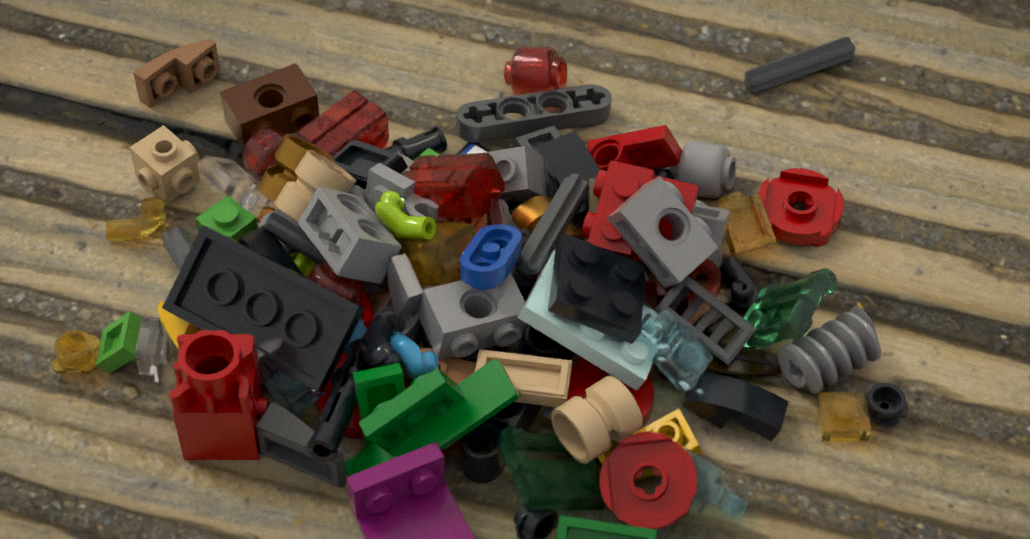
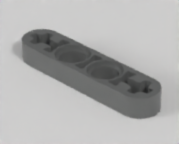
M587 84L463 104L457 111L456 133L465 141L480 143L523 136L553 125L557 130L599 124L609 117L612 96L602 86ZM556 107L564 112L550 113L545 111L544 108ZM517 113L524 116V118L514 120L507 118L505 114Z

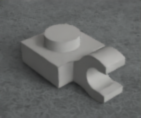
M381 163L369 169L364 201L373 212H375V203L380 202L381 195L386 191H393L400 195L399 198L404 199L405 205L401 211L408 216L432 217L435 222L438 217V204L414 194V181Z

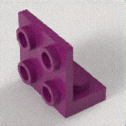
M436 442L346 477L350 510L365 539H475L445 483L444 456Z

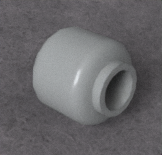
M689 141L682 149L679 164L672 166L671 172L677 181L699 185L698 197L716 199L721 197L725 190L729 191L733 187L736 176V158L730 156V152L725 145Z

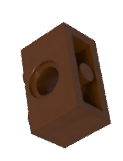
M297 63L220 91L225 121L244 152L281 139L285 134L291 135L320 123L318 96Z

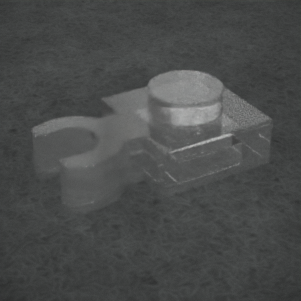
M205 155L197 169L210 181L209 187L213 191L224 197L227 195L232 197L233 195L238 204L247 211H252L255 206L260 212L265 213L272 202L258 191L257 186L259 182L231 159Z

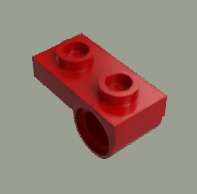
M667 125L592 139L588 141L587 146L599 169L604 171L608 170L610 160L652 170L677 166L682 152L681 147Z

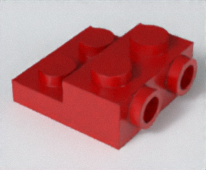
M610 160L607 171L599 170L595 180L593 195L600 197L596 213L587 212L582 228V238L588 239V242L645 265L609 222L607 217L645 183L659 177L655 175L654 170ZM661 177L664 181L672 183L683 196L682 203L693 215L699 193V185ZM660 219L658 225L660 234L665 239L671 240L673 235L671 225L666 220Z

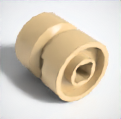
M307 150L294 170L297 180L288 181L274 203L282 212L299 221L318 186L349 193L356 180L331 160L312 150Z
M606 376L587 388V397L585 399L574 396L555 408L551 413V421L560 442L569 454L580 463L587 464L610 448V441L619 443L642 427L643 418L634 397L627 387L613 376Z

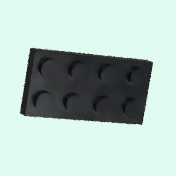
M202 225L162 309L201 330H224L231 335H253L259 361L317 392H324L365 307L209 226Z

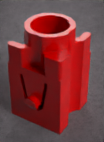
M201 330L195 334L178 335V362L173 364L176 388L169 393L183 459L259 460L260 448L256 425L268 409L269 399L265 398L253 335H231L224 330Z

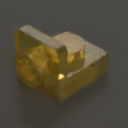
M742 191L718 199L719 205L716 208L730 210L726 242L732 257L771 246L776 242L759 193L744 197Z

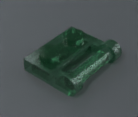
M823 268L811 272L808 278L784 285L772 283L763 286L758 292L755 303L748 309L743 318L757 329L744 346L752 348L768 347L774 343L799 339L805 335L812 326L813 320L811 318L822 298L833 294L837 289V278L833 271Z
M505 428L501 432L499 438L500 451L526 510H603L607 506L601 494L600 471L594 459L587 464L580 463L574 459L562 445L557 434L526 433L521 428ZM527 452L562 453L566 455L568 460L530 459Z

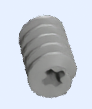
M855 306L849 312H844L837 316L835 320H829L822 324L821 328H815L809 331L806 336L796 338L792 341V344L783 345L779 348L777 355L782 374L789 383L797 388L804 386L809 392L817 394L822 391L823 383L831 386L837 382L838 376L845 378L852 374L853 368L859 370L865 367L867 360L874 362L879 359L881 348L872 320L864 310Z

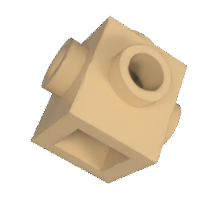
M164 125L129 147L139 183L148 193L155 192L166 203L188 192L201 181L197 164L200 161L198 152L189 141L184 140L182 142Z

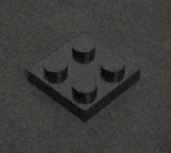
M563 233L555 248L548 311L633 344L641 334L646 265Z

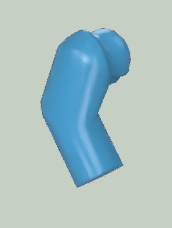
M397 331L392 332L388 341L392 343V349L400 354V365L411 378L416 379L438 368V359L434 352L426 351L421 353L417 344L406 335Z

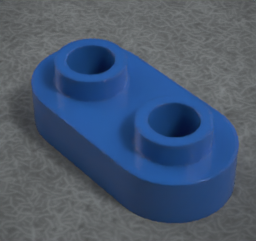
M504 224L488 225L481 228L460 257V277L462 281L477 290H490L502 283L521 256V232L513 226Z

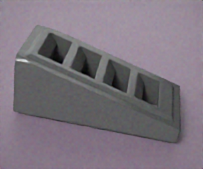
M689 276L680 283L674 284L656 307L657 313L668 319L671 324L727 365L732 362L757 330ZM690 292L696 298L680 316L675 310ZM705 303L710 309L694 327L689 323V320L700 306ZM719 313L725 319L711 337L708 338L703 334V331ZM734 324L740 330L723 349L717 343L730 326Z
M272 402L256 425L260 453L334 486L343 488L347 477L344 454L338 450L335 459L327 462L313 458L308 453L309 448L306 445L314 430L283 406Z

